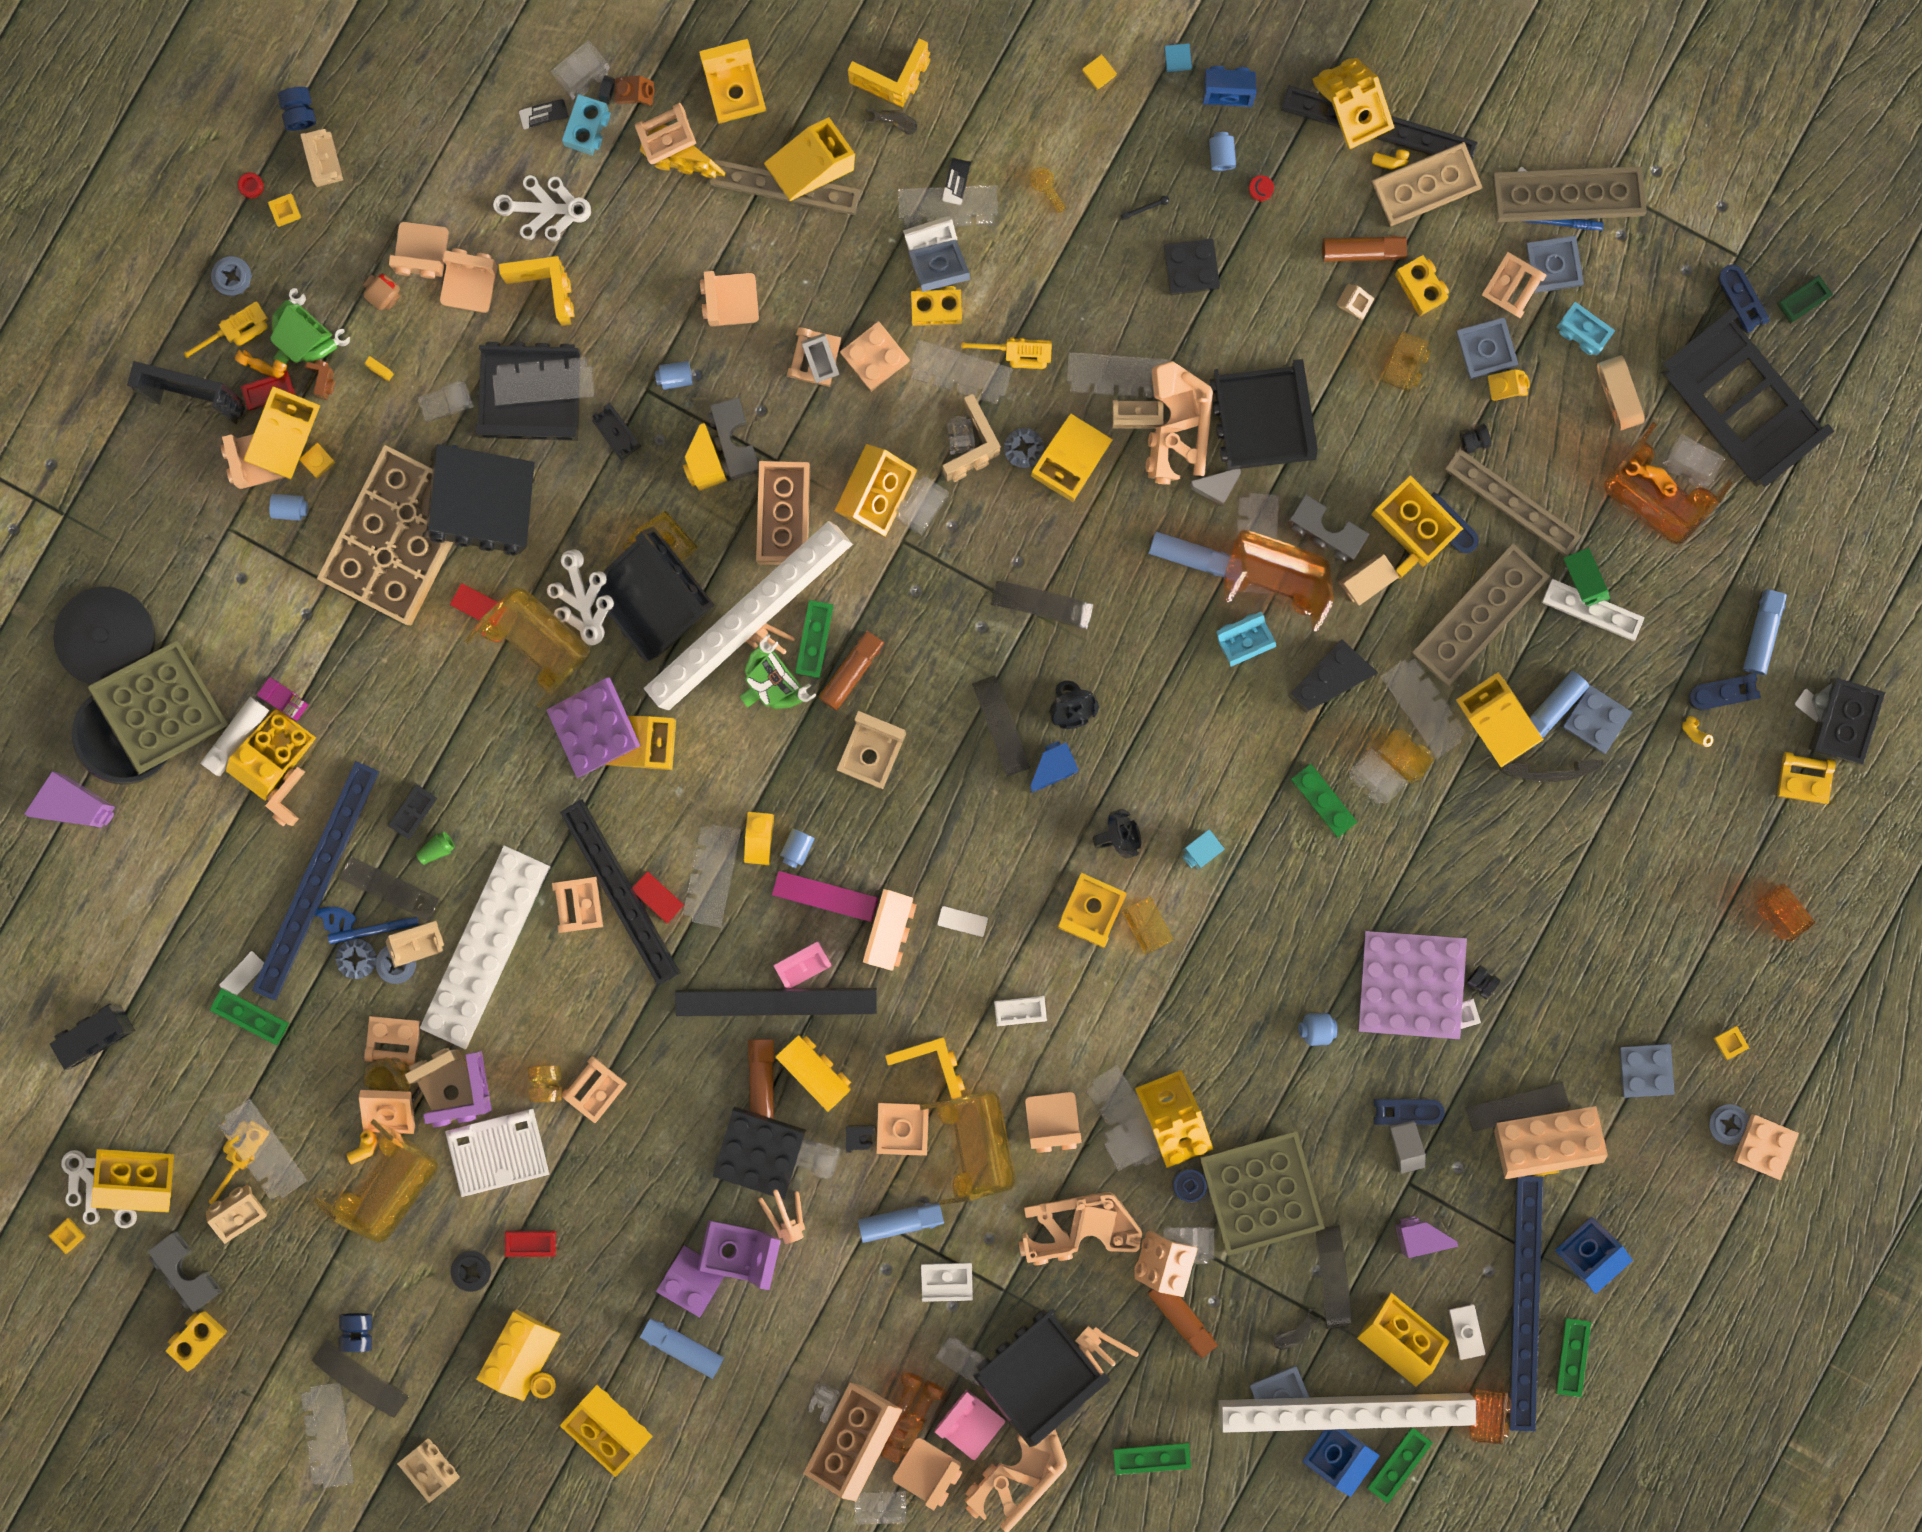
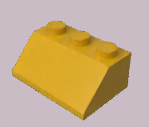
M705 423L700 424L685 455L687 464L683 465V468L691 486L696 485L698 490L702 491L726 482L727 479Z
M866 444L835 508V512L858 525L886 537L917 469L885 449Z
M1411 475L1371 514L1410 555L1415 554L1420 559L1418 563L1422 567L1426 566L1463 530Z
M798 1035L776 1058L829 1112L851 1090L848 1086L851 1081L842 1072L838 1075L831 1068L834 1065L824 1053L819 1056L813 1050L816 1045L807 1036L802 1038Z
M97 1149L91 1208L169 1212L174 1154Z
M1390 1293L1357 1337L1358 1340L1415 1387L1433 1373L1450 1342L1393 1293Z
M516 1309L510 1316L476 1380L500 1393L524 1401L530 1391L532 1378L540 1373L561 1333Z
M598 1385L592 1389L560 1425L614 1477L628 1465L653 1437L644 1426L633 1419L624 1408L620 1407Z

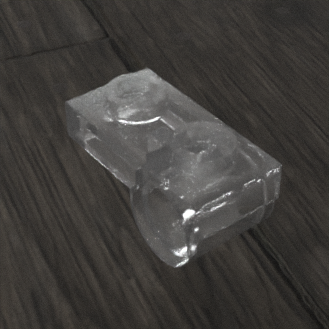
M462 381L448 384L442 387V390L418 397L426 423L474 407L467 385Z
M803 1139L796 1165L811 1169V1173L817 1177L831 1178L835 1174L841 1148Z

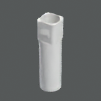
M249 697L200 764L215 775L221 776L227 768L229 757L255 731L270 710L254 698Z

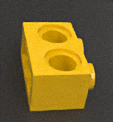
M1424 255L1399 268L1395 273L1397 280L1419 317L1445 303L1449 293L1445 283L1437 279L1434 264L1430 259L1426 260ZM1411 270H1421L1423 278L1415 279L1411 274ZM1424 291H1433L1436 299L1433 301L1427 300L1424 296Z
M954 286L941 287V290L922 292L921 287L916 288V291H911L912 326L962 324L961 290H956ZM950 299L956 303V306L952 310H946L942 307V303ZM922 300H926L931 304V307L927 311H921L918 309L917 304Z
M206 1311L201 1312L199 1315L195 1312L185 1322L188 1327L182 1333L176 1332L167 1342L170 1346L166 1352L187 1372L192 1370L227 1332ZM200 1323L208 1327L209 1332L206 1337L201 1336L198 1332ZM183 1342L191 1346L190 1355H184L181 1352V1344Z

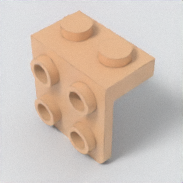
M408 222L400 223L395 256L390 255L389 266L399 275L409 276L410 273H414L429 279H434L435 276L443 277L445 264L443 257L444 252L447 250L448 229L441 226Z
M453 248L452 252L445 251L443 261L447 266L440 297L441 304L453 308L487 313L490 308L498 267L495 260L491 259L492 256L484 253H477L476 256L467 255V251Z
M714 271L704 272V279L700 280L701 295L706 294V304H702L703 319H708L710 327L756 323L759 320L756 278L754 274L715 276Z
M232 434L222 437L224 444L220 445L223 458L228 459L230 467L226 469L229 482L234 483L239 489L285 478L244 461L254 434L236 438Z
M1066 1092L1032 1096L1025 1100L1031 1149L1036 1148L1037 1153L1052 1151V1146L1061 1145L1062 1150L1075 1149L1077 1148V1143H1082L1074 1093Z
M1147 1231L1142 1241L1139 1260L1135 1265V1279L1157 1292L1184 1297L1197 1248L1192 1245L1170 1241L1155 1232Z
M916 1438L893 1475V1481L924 1500L927 1507L935 1510L937 1505L942 1507L949 1495L946 1490L950 1483L955 1485L962 1474V1471L959 1470L961 1462L924 1439Z

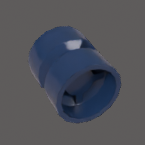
M293 87L282 90L277 94L280 109L285 111L282 114L286 130H303L316 124L314 110L309 107L312 103L309 88Z
M1183 1168L1174 1175L1172 1189L1181 1200L1196 1202L1205 1195L1207 1184L1200 1172L1192 1168Z
M347 1313L339 1315V1330L343 1331V1333L339 1336L338 1351L366 1352L372 1350V1336L368 1334V1331L372 1329V1314ZM350 1332H361V1337H350Z

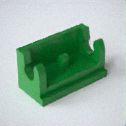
M1590 548L1563 558L1582 603L1585 602L1586 606H1591L1610 599L1608 589Z

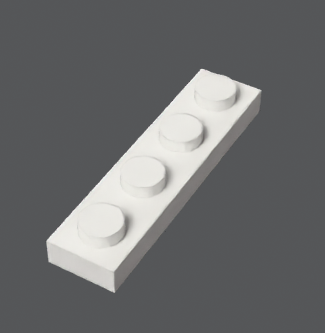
M1554 579L1550 580L1541 602L1631 641L1636 640L1644 621V617L1606 601L1586 606L1585 602L1582 603L1576 588Z

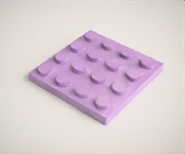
M1366 931L1359 1032L1460 1039L1467 938Z

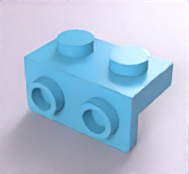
M1577 302L1573 303L1556 326L1564 338L1570 341L1572 339L1580 344L1579 347L1588 355L1594 354L1595 356L1601 352L1615 332L1614 329Z
M1262 612L1249 614L1243 620L1234 624H1227L1216 632L1219 645L1231 667L1276 647V642L1265 623Z

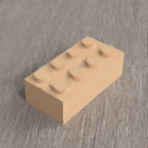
M759 461L757 564L780 565L808 540L809 462Z
M1596 1106L1499 1122L1494 1130L1505 1179L1604 1163L1608 1155Z
M849 1383L803 1474L837 1496L856 1501L902 1409L865 1386Z

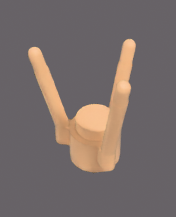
M765 623L745 642L755 650L758 647L756 642L760 644L765 636L768 635V631L792 642L795 638ZM770 637L767 639V642L770 645H774L776 643ZM779 644L775 648L782 654L786 653V650Z
M775 1189L773 1191L784 1221L781 1223V1227L763 1198L758 1199L764 1212L776 1229L779 1239L783 1238L785 1244L798 1241L804 1237L802 1231L805 1230L802 1219L801 1201L798 1191L794 1193L797 1223L795 1219L789 1220L778 1190Z
M1088 1326L1075 1340L1079 1344L1078 1347L1099 1373H1103L1090 1352L1092 1353L1095 1350L1111 1366L1115 1365V1361L1098 1346L1102 1342L1099 1337L1135 1357L1139 1355L1138 1352L1102 1333L1097 1327L1091 1329Z

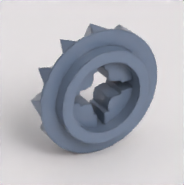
M234 256L220 259L214 265L211 273L214 287L221 294L232 297L237 294H243L244 290L250 286L252 277L247 263ZM236 270L235 275L240 281L232 280L230 283H227L229 279L223 272L232 274Z
M1018 428L1008 435L1004 444L1006 458L1010 463L1020 468L1035 465L1040 460L1044 451L1041 437L1037 432L1029 428ZM1020 438L1025 441V444H1034L1028 448L1027 458L1023 451H1014L1020 446Z
M361 939L345 941L338 948L335 958L338 970L348 978L360 979L366 977L375 967V950L368 942ZM355 948L358 956L366 957V960L357 963L356 970L354 963L346 960V958L353 956Z
M387 946L379 952L376 958V970L384 981L399 984L413 976L417 966L416 961L404 964L403 968L405 970L396 968L390 973L393 964L388 959L391 956Z
M1726 1104L1717 1107L1713 1114L1710 1115L1709 1128L1712 1136L1723 1144L1733 1145L1739 1143L1749 1117L1742 1108L1736 1105ZM1730 1117H1732V1123L1735 1124V1126L1738 1127V1129L1729 1128L1728 1131H1726V1126L1722 1124L1723 1122H1720V1119L1729 1120Z

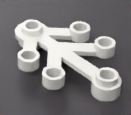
M532 175L524 178L523 186L527 191L532 192L541 203L512 201L508 195H499L493 203L495 211L500 216H509L512 212L540 213L529 224L523 225L520 229L522 238L527 241L534 239L536 231L555 214H563L564 216L554 226L551 225L545 229V236L551 242L559 240L560 233L572 222H584L591 214V207L588 201L580 197L574 198L563 186V182L559 177L550 178L548 187L551 192L558 193L566 204H556L539 186L536 177ZM534 180L535 185L531 188L527 187V182ZM554 181L560 182V186L557 189L551 187ZM503 203H508L509 208L503 211L500 209ZM576 207L583 208L581 214H575L574 210ZM528 228L531 229L532 234L530 236H525L524 230ZM550 230L557 231V235L553 238L549 237L548 233Z
M572 549L563 553L561 564L569 571L575 595L564 589V586L559 582L550 584L547 588V593L551 598L559 597L580 611L583 620L571 614V610L566 606L555 610V619L561 623L566 621L578 629L582 640L586 644L596 645L604 637L605 631L602 623L608 610L613 607L614 603L613 599L608 595L599 597L596 601L598 610L594 617L592 616L591 607L601 586L606 583V575L601 571L592 573L589 577L590 586L586 593L579 568L583 565L584 558L580 551ZM568 557L572 559V564L569 563ZM596 575L599 576L600 583H597ZM554 586L558 589V594L554 592ZM603 599L607 602V607L603 606ZM561 610L565 613V618L561 616ZM589 629L592 630L593 637L590 635Z
M73 1150L67 1152L62 1158V1168L69 1174L66 1203L69 1206H78L82 1203L83 1196L79 1192V1178L81 1177L86 1182V1211L83 1214V1220L86 1224L92 1225L99 1221L100 1213L96 1210L97 1208H91L94 1175L87 1168H95L96 1158H86L85 1154L81 1151ZM74 1158L79 1161V1165L76 1168L71 1164ZM72 1194L77 1195V1203L71 1202L70 1197ZM111 1209L115 1213V1223L119 1227L128 1228L135 1224L137 1214L134 1210ZM90 1212H93L95 1214V1220L93 1222L88 1220V1214ZM125 1213H129L131 1215V1220L129 1222H126L123 1219V1215Z

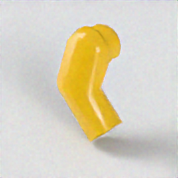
M1403 149L1396 151V157L1375 153L1372 164L1386 169L1403 167L1408 164L1410 153Z
M1688 716L1682 724L1686 734L1695 743L1706 747L1711 746L1713 743L1712 735L1696 729L1699 725V720Z
M369 1130L363 1131L360 1135L359 1148L346 1153L351 1165L373 1154L377 1143V1137L373 1132Z

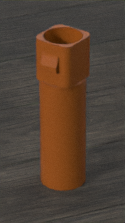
M1395 235L1390 237L1323 238V262L1383 260L1394 262L1405 260L1407 257L1406 237Z
M866 631L858 639V644L851 650L818 696L821 701L836 711L869 668L875 656L879 655L884 645L883 641L869 631Z
M748 1039L749 1111L774 1119V1039Z
M1152 1288L1147 1292L1183 1339L1191 1345L1190 1348L1201 1359L1218 1346L1211 1332H1207L1203 1323L1181 1296L1157 1292Z

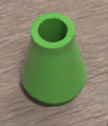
M446 832L436 833L421 850L416 852V856L425 865L428 862L451 854V850L455 848V845Z

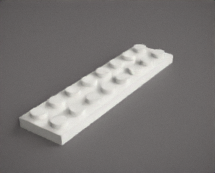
M503 846L420 1029L463 1049H467L551 866L507 846Z

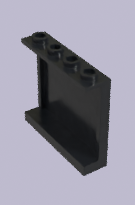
M486 342V345H479L481 360L478 424H476V435L478 438L578 441L581 351L579 348H575L574 344H560V347H550L548 343H536L535 347H527L525 343L512 342L510 346H501L499 342Z
M1303 359L1293 360L1292 367L1219 375L1218 369H1214L1213 379H1209V385L1216 396V401L1213 402L1214 416H1219L1220 424H1216L1217 438L1223 441V447H1220L1221 462H1226L1227 470L1316 460L1318 448Z
M133 361L127 386L150 403L160 405L163 392L166 390L213 402L212 407L234 424H237L238 418H242L245 408L244 404H242L243 400L224 384Z
M437 444L432 449L430 461H433L427 529L423 532L422 537L430 538V541L435 543L449 541L454 542V545L459 547H469V545L479 547L482 551H493L495 549L503 551L506 555L515 556L520 554L527 547L535 462Z
M654 526L641 531L635 537L636 541L603 571L607 580L601 586L596 597L598 599L608 595L613 599V607L608 610L607 615L614 620L621 629L623 636L631 642L637 654L646 663L659 657L715 606ZM599 576L596 578L597 583H600ZM590 582L586 583L588 588L590 586ZM603 599V606L607 607V602Z
M1042 1309L1032 1317L1034 1322L1028 1328L1025 1325L1019 1328L1013 1334L1015 1339L1009 1344L1005 1341L994 1350L997 1354L992 1359L986 1357L976 1366L978 1371L972 1375L1029 1447L1038 1445L1110 1381L1105 1372L1099 1373L1053 1316V1313L1056 1312L1054 1309L1046 1312Z

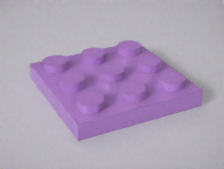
M605 678L547 709V713L577 778L640 747V743L610 678Z

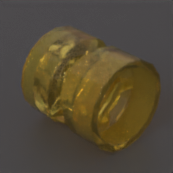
M561 1066L528 1067V1081L532 1083V1086L529 1088V1102L562 1101V1087L558 1085V1082L561 1080Z

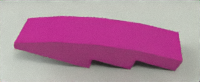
M778 871L772 893L773 896L869 922L873 921L879 899L874 896Z

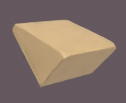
M1348 284L1336 305L1363 320L1374 298L1359 286Z

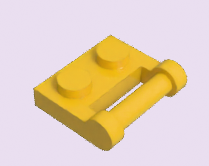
M1784 752L1777 796L1829 804L1836 761L1828 758L1825 761L1794 756L1791 752ZM1791 766L1824 770L1823 778L1791 773Z

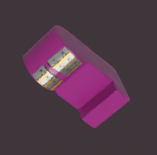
M271 677L268 678L257 694L258 697L296 721L299 720L309 706L297 694Z

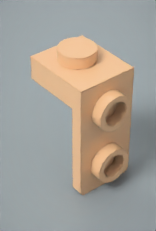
M299 767L295 770L293 768L289 770L283 778L284 784L279 789L275 788L267 797L269 802L266 804V807L274 813L272 818L282 826L286 823L294 826L299 820L294 813L280 803L305 773Z

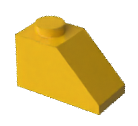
M748 812L744 863L770 864L774 824L773 814Z

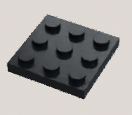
M734 1106L713 1177L774 1196L773 1191L776 1189L781 1199L785 1200L806 1129Z

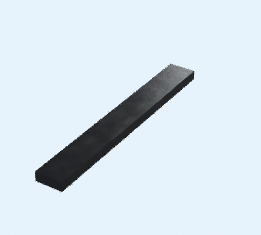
M1291 85L1288 86L1281 111L1340 128L1333 104L1324 95ZM1362 111L1359 114L1358 120L1364 121L1368 117L1369 111ZM1391 116L1394 128L1374 138L1431 156L1465 142L1471 160H1473L1478 144L1477 141Z
M583 799L560 812L561 816L656 984L660 986L681 973L640 899L635 894L632 885Z
M877 988L676 990V1016L877 1014Z

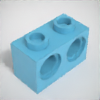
M578 94L562 139L564 146L593 156L595 149L599 150L603 136L600 135L603 126L607 127L611 113L608 112L607 104ZM594 109L598 111V115L594 119L585 117L589 110ZM586 132L590 134V138L586 142H579L577 140L581 133Z
M1209 829L1183 849L1185 854L1182 857L1190 868L1195 866L1198 870L1225 849Z

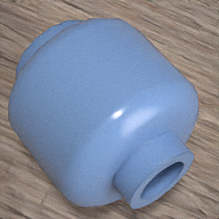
M1309 1013L1304 1016L1303 1022L1299 1023V1036L1304 1038L1309 1046L1329 1045L1337 1037L1336 1020L1332 1019L1328 1013Z

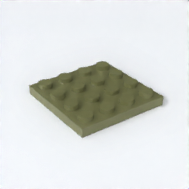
M178 640L88 686L90 694L138 775L228 727L226 720Z
M1297 1131L1200 1157L1227 1256L1325 1229Z

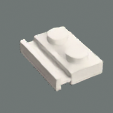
M972 1263L921 1264L922 1302L973 1300Z

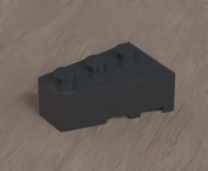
M1341 639L1288 697L1307 713L1372 678L1378 672Z
M108 1004L99 1009L98 1013L92 1017L88 1016L77 1022V1026L72 1030L68 1031L66 1029L55 1035L54 1038L56 1040L49 1045L63 1069L71 1070L136 1030L121 1005Z

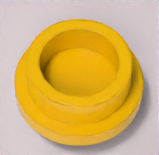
M538 1373L530 1382L531 1392L538 1398H547L555 1391V1380L548 1373Z

